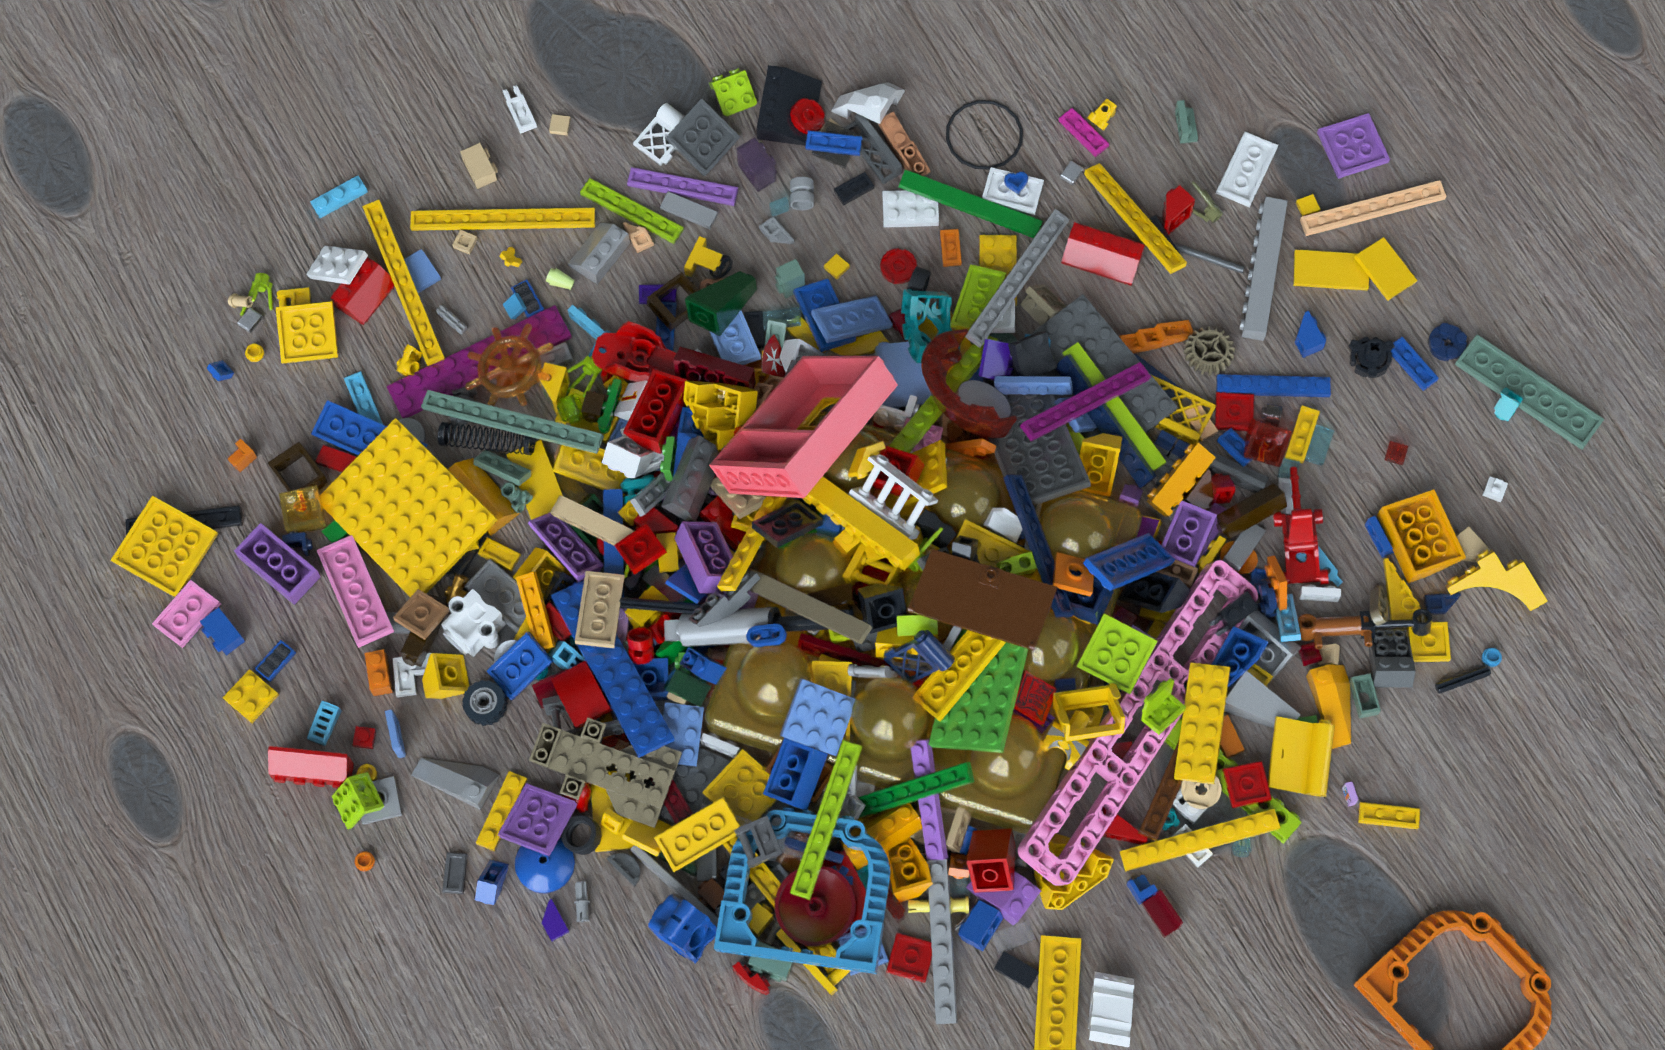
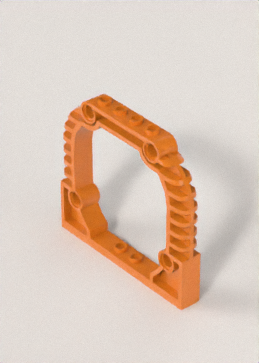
M1445 910L1431 914L1422 920L1354 984L1360 993L1414 1050H1433L1432 1044L1426 1039L1423 1040L1418 1035L1419 1031L1412 1024L1409 1025L1392 1006L1397 1002L1398 984L1408 977L1409 969L1407 963L1437 936L1444 932L1461 930L1472 941H1485L1521 978V992L1531 1003L1528 1021L1522 1030L1501 1050H1533L1547 1034L1552 1019L1551 999L1547 992L1551 988V979L1545 973L1546 970L1541 964L1535 963L1530 958V953L1516 943L1513 935L1506 933L1501 928L1502 925L1496 918H1491L1484 912H1478L1474 916L1467 912ZM1476 920H1481L1484 923V928H1479L1476 925ZM1393 968L1400 970L1401 977L1394 976ZM1535 980H1539L1543 984V989H1538L1535 986Z

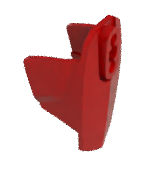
M627 321L618 328L616 333H603L596 340L592 354L595 366L612 375L635 382L648 381L653 369L675 376L673 359L676 352L667 349L661 337L646 327ZM599 349H605L606 353H601ZM623 354L624 358L620 359L617 357V355Z

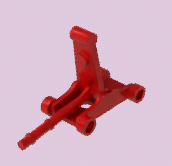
M1291 467V498L1293 499L1294 510H1291V515L1281 514V511L1273 514L1274 527H1282L1286 572L1283 573L1287 584L1320 582V585L1329 584L1328 570L1320 569L1316 532V524H1323L1322 508L1314 509V512H1312L1311 508L1301 509L1297 467ZM1304 553L1307 556V560L1302 563L1298 562L1296 555Z

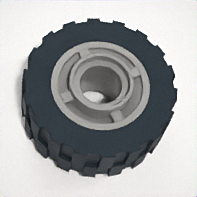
M480 680V682L473 683L465 691L464 698H462V706L466 715L478 725H493V723L500 721L499 719L503 718L505 711H507L508 701L505 693L498 684L492 683L489 680ZM483 700H489L486 706H481Z

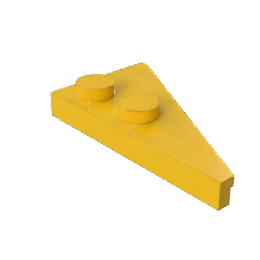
M1385 558L1383 565L1390 620L1411 619L1414 611L1421 609L1419 607L1420 604L1413 597L1405 581L1401 580L1397 574L1394 564L1389 561V558Z

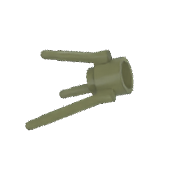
M1192 181V185L1208 204L1204 210L1205 215L1193 209L1192 213L1201 217L1206 223L1209 221L1212 223L1216 222L1223 215V212L1215 204L1207 191H1202L1196 182Z

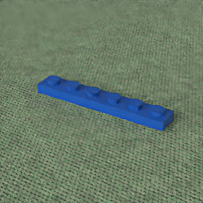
M1217 374L1216 392L1254 394V396L1329 398L1331 395L1330 377Z

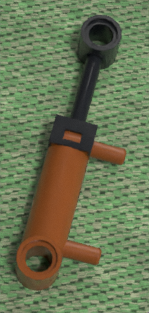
M1418 609L1414 611L1411 619L1388 620L1379 626L1373 622L1370 611H1360L1359 616L1314 617L1311 614H1303L1298 618L1301 640L1310 641L1314 639L1316 649L1323 647L1322 636L1360 635L1361 639H1364L1365 646L1371 647L1373 645L1372 638H1375V628L1411 627L1412 632L1418 636L1429 634L1431 631L1432 614L1426 609Z

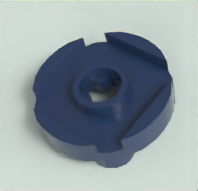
M1442 323L1432 330L1428 338L1430 352L1435 358L1442 361L1456 360L1466 349L1467 336L1458 327ZM1443 340H1450L1452 345L1445 346Z
M1265 578L1254 584V587L1257 589L1260 598L1258 603L1259 612L1270 618L1277 616V613L1274 612L1277 609V600L1273 587L1269 588L1267 584L1271 583L1270 580Z

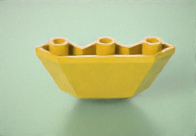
M1055 833L1048 843L1049 851L1058 858L1070 838ZM1094 848L1075 879L1070 884L1055 886L1034 869L1035 880L1038 888L1041 890L1040 896L1046 909L1063 910L1107 878L1114 859ZM1060 871L1059 875L1060 878L1063 880L1064 873Z

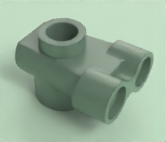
M512 482L505 483L501 488L502 495L511 502V507L517 513L522 512L525 505L533 499V496L527 490H521Z

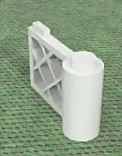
M668 103L663 104L658 110L656 117L633 142V145L660 166L663 163L666 165L673 157L671 154L675 148L671 144H666L665 137L680 122L684 115ZM658 123L662 126L663 133L653 134L652 129ZM663 136L664 144L654 146L653 138ZM651 138V146L643 147L640 145L643 139ZM664 148L665 154L660 159L657 158L654 150Z

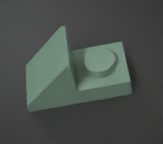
M769 317L765 345L769 338L775 335L781 349L783 348L788 334L786 333L788 321Z

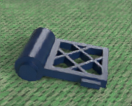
M929 630L919 631L915 635L914 640L897 649L892 647L884 651L883 658L908 685L937 670H947L955 661V657ZM914 648L918 655L909 654L907 650ZM892 658H903V663L895 662ZM906 659L917 661V666L906 664ZM920 662L928 663L931 667H921ZM905 669L916 671V674L910 677L905 672Z

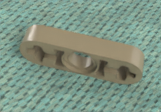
M1381 586L1372 589L1370 592V615L1377 626L1388 621V597Z

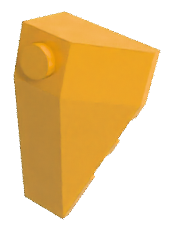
M1325 665L1310 669L1306 678L1321 720H1329L1331 725L1335 726L1332 749L1351 744L1350 682L1344 665Z
M911 837L885 852L890 865V880L893 894L899 903L919 897L933 884L929 865Z

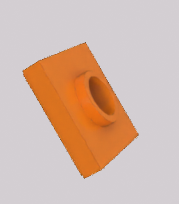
M1059 552L1056 553L1052 586L1091 596L1093 593L1094 575L1083 564L1085 559ZM1069 570H1074L1076 572L1077 570H1079L1081 572V575L1075 576Z

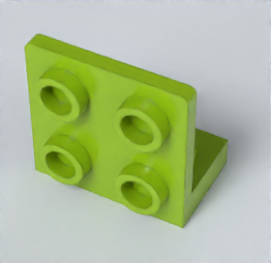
M368 772L348 777L332 795L333 803L337 807L347 829H352L364 814L379 811L384 807Z

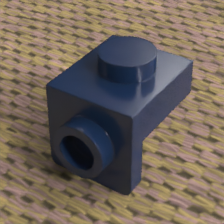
M289 532L287 535H282L283 542L290 548L302 547L304 554L310 556V550L313 549L312 539L308 538L305 532Z

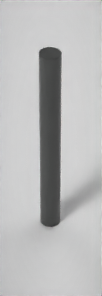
M1174 242L1179 252L1243 273L1244 266Z

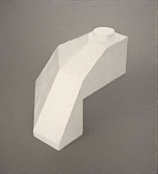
M888 82L841 95L832 108V112L848 119L853 111L880 124L891 104L897 106L905 90Z

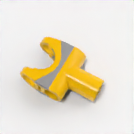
M1076 710L1069 719L1070 730L1086 728L1090 722L1088 715ZM1055 720L1044 738L1039 752L1044 755L1051 748L1062 749L1067 756L1064 768L1070 770L1078 762L1090 741L1082 739L1065 742L1061 725Z

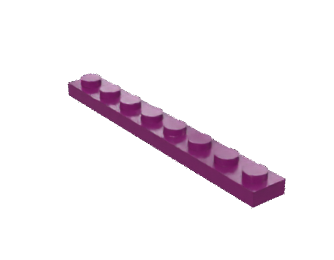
M1139 362L1026 420L1020 427L1029 440L1033 441L1149 381L1151 376L1142 363Z

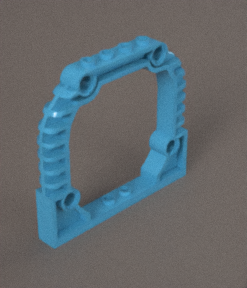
M783 808L782 810H772L766 816H768L771 825L774 818H781V823L778 826L772 825L776 838L782 839L788 836L791 831L810 834L817 815H814L813 811L803 810L802 813L794 812V809ZM851 816L838 818L832 837L841 838L848 848L864 852L868 860L869 877L862 919L855 921L851 925L852 937L837 949L835 958L814 955L813 951L802 949L801 953L793 952V948L781 947V950L758 947L759 940L754 936L748 925L753 918L752 912L745 904L750 868L747 865L748 859L738 838L730 855L714 950L716 952L877 974L890 883V865L884 849L873 837L867 834L864 825L860 821L854 820V817ZM854 828L861 829V834L857 837L851 835V831ZM749 831L746 834L755 854L758 847L752 832ZM740 910L746 911V916L743 919H737L736 917L737 912ZM859 927H866L867 932L863 936H858L856 934Z

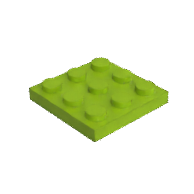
M1104 614L1077 667L1109 684L1114 683L1119 689L1131 694L1158 641Z

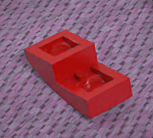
M664 612L648 627L658 644L665 641L664 621L679 620L682 613Z

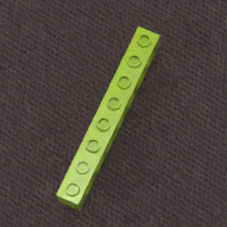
M1180 718L1164 741L1173 750H1175L1180 738L1182 724ZM1219 749L1218 763L1221 764L1222 769L1216 770V776L1220 780L1221 791L1229 797L1222 770L1223 768L1238 766V764L1232 759L1228 760L1222 755V750ZM1272 796L1271 801L1265 802L1268 805V809H1261L1258 803L1241 807L1249 815L1275 809L1276 815L1282 816L1283 822L1279 823V830L1271 831L1270 833L1283 844L1302 823L1295 812H1289L1281 800L1278 798L1274 799Z

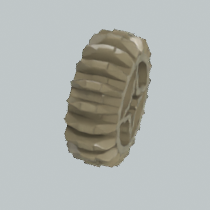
M1208 326L1206 331L1201 327L1199 332L1193 331V334L1188 336V341L1185 342V360L1190 361L1189 367L1195 366V372L1201 370V375L1208 372V375L1211 376L1213 371L1217 375L1220 370L1224 372L1226 367H1230L1231 361L1234 359L1235 348H1233V341H1229V335L1224 336V330L1220 333L1217 332V327L1211 330L1210 326ZM1218 344L1222 347L1224 355L1217 348ZM1195 348H1197L1198 352L1201 353V358H1199L1196 354Z

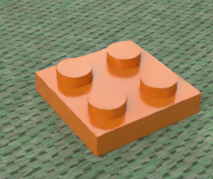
M1275 555L1267 557L1265 572L1271 583L1267 584L1269 588L1273 587L1279 611L1287 609V580Z

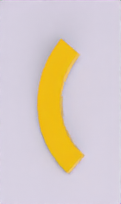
M801 316L787 325V331L795 339H801L819 350L807 322ZM881 331L856 337L855 342L830 350L841 356L869 355L875 353V347L879 343H889V341Z

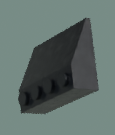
M768 65L756 129L757 139L806 146L807 134L800 132L793 125L790 112L792 106L803 98L819 103L822 81L786 67Z

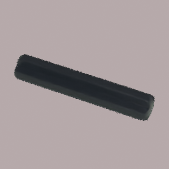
M1488 665L1481 666L1435 684V689L1438 694L1485 678L1491 674V670Z

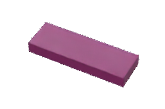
M1073 108L1059 117L1058 121L1094 157H1097L1109 147V143Z

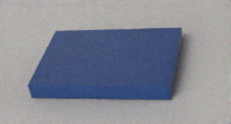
M526 632L487 670V673L501 687L510 700H514L554 661L532 634Z

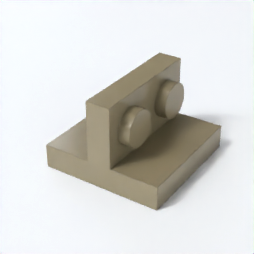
M1045 284L1029 286L1025 291L1028 295L1020 303L1041 326L1066 307Z

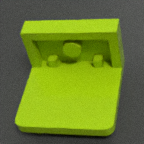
M736 68L729 71L730 75L723 77L720 74L713 77V81L709 82L710 88L715 91L724 116L732 115L757 104L746 70Z
M1172 678L1162 681L1157 687V691L1154 694H1148L1144 699L1145 704L1142 709L1141 721L1158 735L1186 710V706L1171 694L1174 684Z

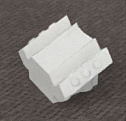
M1101 972L1094 973L1088 1021L1089 1040L1129 1047L1133 1009V978Z

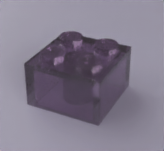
M754 137L736 148L738 166L757 192L776 182V162L771 155L768 156L762 142H758Z

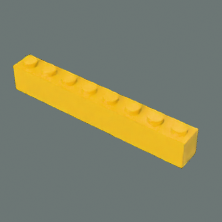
M823 476L807 496L802 498L807 504L816 506V509L822 515L827 514L836 525L845 527V530L850 535H856L865 546L874 548V551L880 557L885 556L896 568L900 567L905 571L920 555L918 544Z

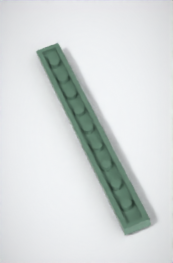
M427 390L421 405L422 409L596 454L604 437L601 433Z

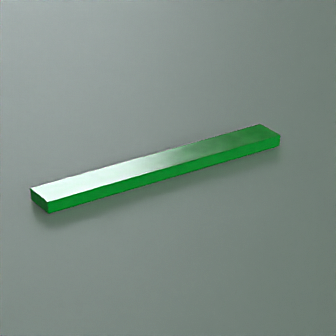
M906 169L898 188L1031 238L1036 236L1043 222L1042 220Z
M971 762L961 763L858 797L866 805L858 819L973 783L974 777Z

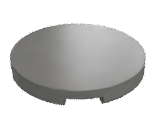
M975 380L966 381L960 385L955 397L958 399L961 411L968 418L981 425L986 423L1000 426L1006 422L1010 415V405L1005 396L987 383Z

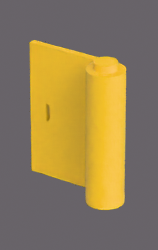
M1278 716L1275 717L1268 776L1269 788L1318 797L1327 796L1335 727L1331 725V721L1319 720V723H1309Z

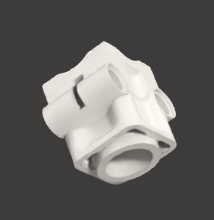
M473 589L464 598L459 596L453 597L449 602L451 614L441 624L444 629V637L465 655L468 653L472 657L483 646L490 649L497 647L500 642L498 632L506 625L505 621L502 620V613L494 606L484 603L481 596Z

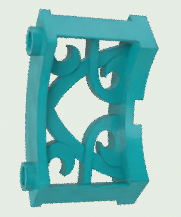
M904 289L901 309V314H905V324H902L904 340L909 342L910 347H908V351L916 363H923L924 360H949L956 364L960 356V346L954 338L952 328H950L952 300L951 296L945 291H912L911 289ZM918 298H926V300L923 303L920 300H918ZM931 298H939L938 309L936 308L937 301L929 308ZM926 316L938 330L932 341L925 333L919 331L918 328L925 321Z

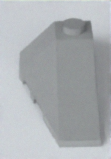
M426 758L419 760L411 774L413 777L479 810L482 809L500 776L483 766Z

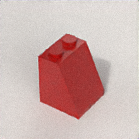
M1012 828L972 832L967 865L974 893L1014 890L1016 844Z

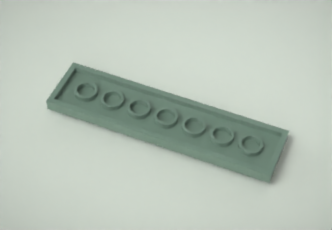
M1479 335L1474 337L1455 363L1457 367L1499 395L1507 387L1522 396L1524 399L1519 405L1520 409L1581 450L1604 421L1602 417Z

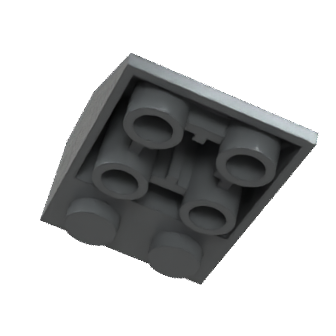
M1375 629V638H1372L1373 645L1369 647L1370 673L1374 687H1413L1416 670L1407 629Z

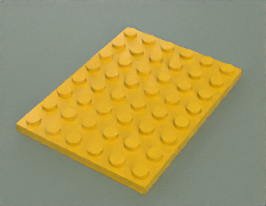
M396 418L316 499L409 597L417 589L426 594L498 520Z

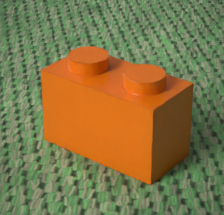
M384 649L364 653L369 688L373 696L393 693L388 656Z

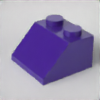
M985 339L979 377L994 381L995 376L1014 375V368H1012L1013 360L1008 347L1009 343Z

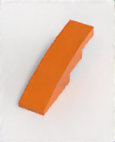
M1189 320L1159 323L1154 328L1139 329L1134 334L1119 335V337L1134 354L1185 341L1189 335L1193 334V329Z

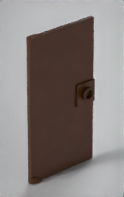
M931 549L908 607V612L1035 651L1057 587L1006 572L996 567Z

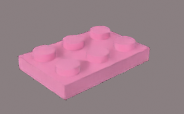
M190 580L155 619L152 625L183 648L203 626L200 621L217 609L221 603Z

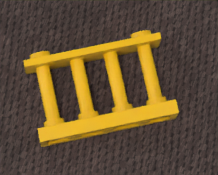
M916 526L915 529L920 533L912 541L918 544L919 547L923 541L920 527ZM861 542L842 577L845 584L852 583L853 586L858 581L868 585L883 584L896 586L904 570L879 560L869 563L864 545ZM870 565L890 574L886 582L862 574L863 568Z

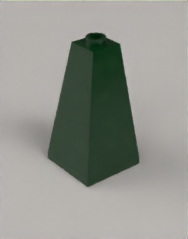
M739 271L688 295L685 298L689 322L721 336L757 291L756 278Z

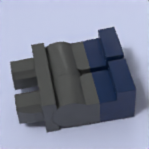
M1161 430L1154 444L1166 460L1165 465L1154 471L1156 476L1159 477L1156 482L1157 486L1161 484L1159 480L1166 472L1169 474L1174 469L1171 467L1178 458L1182 459L1186 454L1184 450L1189 446V444L1180 439L1175 445L1177 438Z

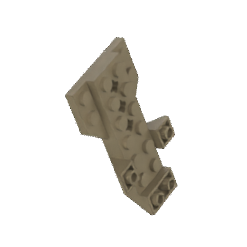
M588 717L581 737L551 725L542 724L529 761L566 775L560 794L579 800L586 783L606 789L618 815L653 828L656 827L682 752L663 746L638 758L632 745L620 751L602 745L601 742L606 724ZM612 764L616 765L615 769H618L617 772L609 775L607 767H611ZM631 771H634L636 779L628 782V778L625 777L626 773L630 774ZM653 778L655 785L650 786L649 789L646 788L644 781Z

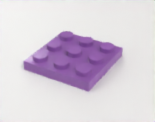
M1369 113L1320 128L1317 131L1338 179L1389 163L1390 161Z
M526 783L501 827L498 836L550 856L577 803Z

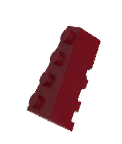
M681 346L673 359L675 376L687 379L688 381L725 383L754 389L756 385L755 369Z

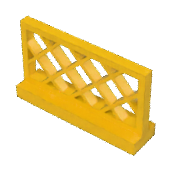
M1151 375L1160 386H1165L1162 387L1163 390L1171 389L1174 391L1176 397L1171 399L1172 401L1177 400L1180 409L1169 415V418L1167 417L1160 421L1155 428L1163 430L1189 444L1192 443L1194 445L1198 443L1216 405ZM1186 397L1191 399L1193 405L1183 408L1180 399ZM1204 405L1210 408L1208 414L1200 416L1197 407ZM1194 408L1198 417L1187 419L1185 410ZM1182 412L1185 421H1174L1172 415ZM1199 420L1201 424L1199 432L1191 429L1189 423Z

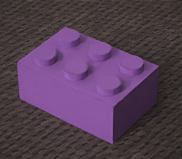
M1181 501L1161 546L1175 560L1196 568L1215 524L1217 514Z

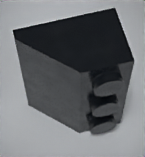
M1154 572L1126 584L1118 600L1164 613L1180 608L1191 590L1179 578Z

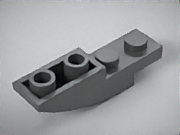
M747 569L736 591H724L722 594L715 591L713 594H710L706 601L693 611L692 616L688 620L701 627L726 618L752 598L747 592L760 577L756 572Z

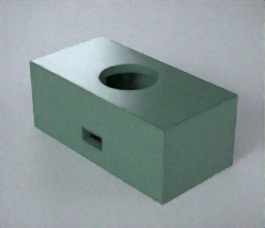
M1371 673L1351 677L1349 680L1358 717L1364 718L1378 715L1381 709ZM1360 693L1368 694L1369 701L1367 703L1360 702Z

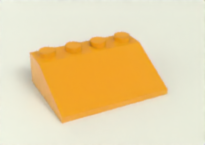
M1435 490L1383 506L1378 512L1377 517L1408 583L1428 577L1466 559Z

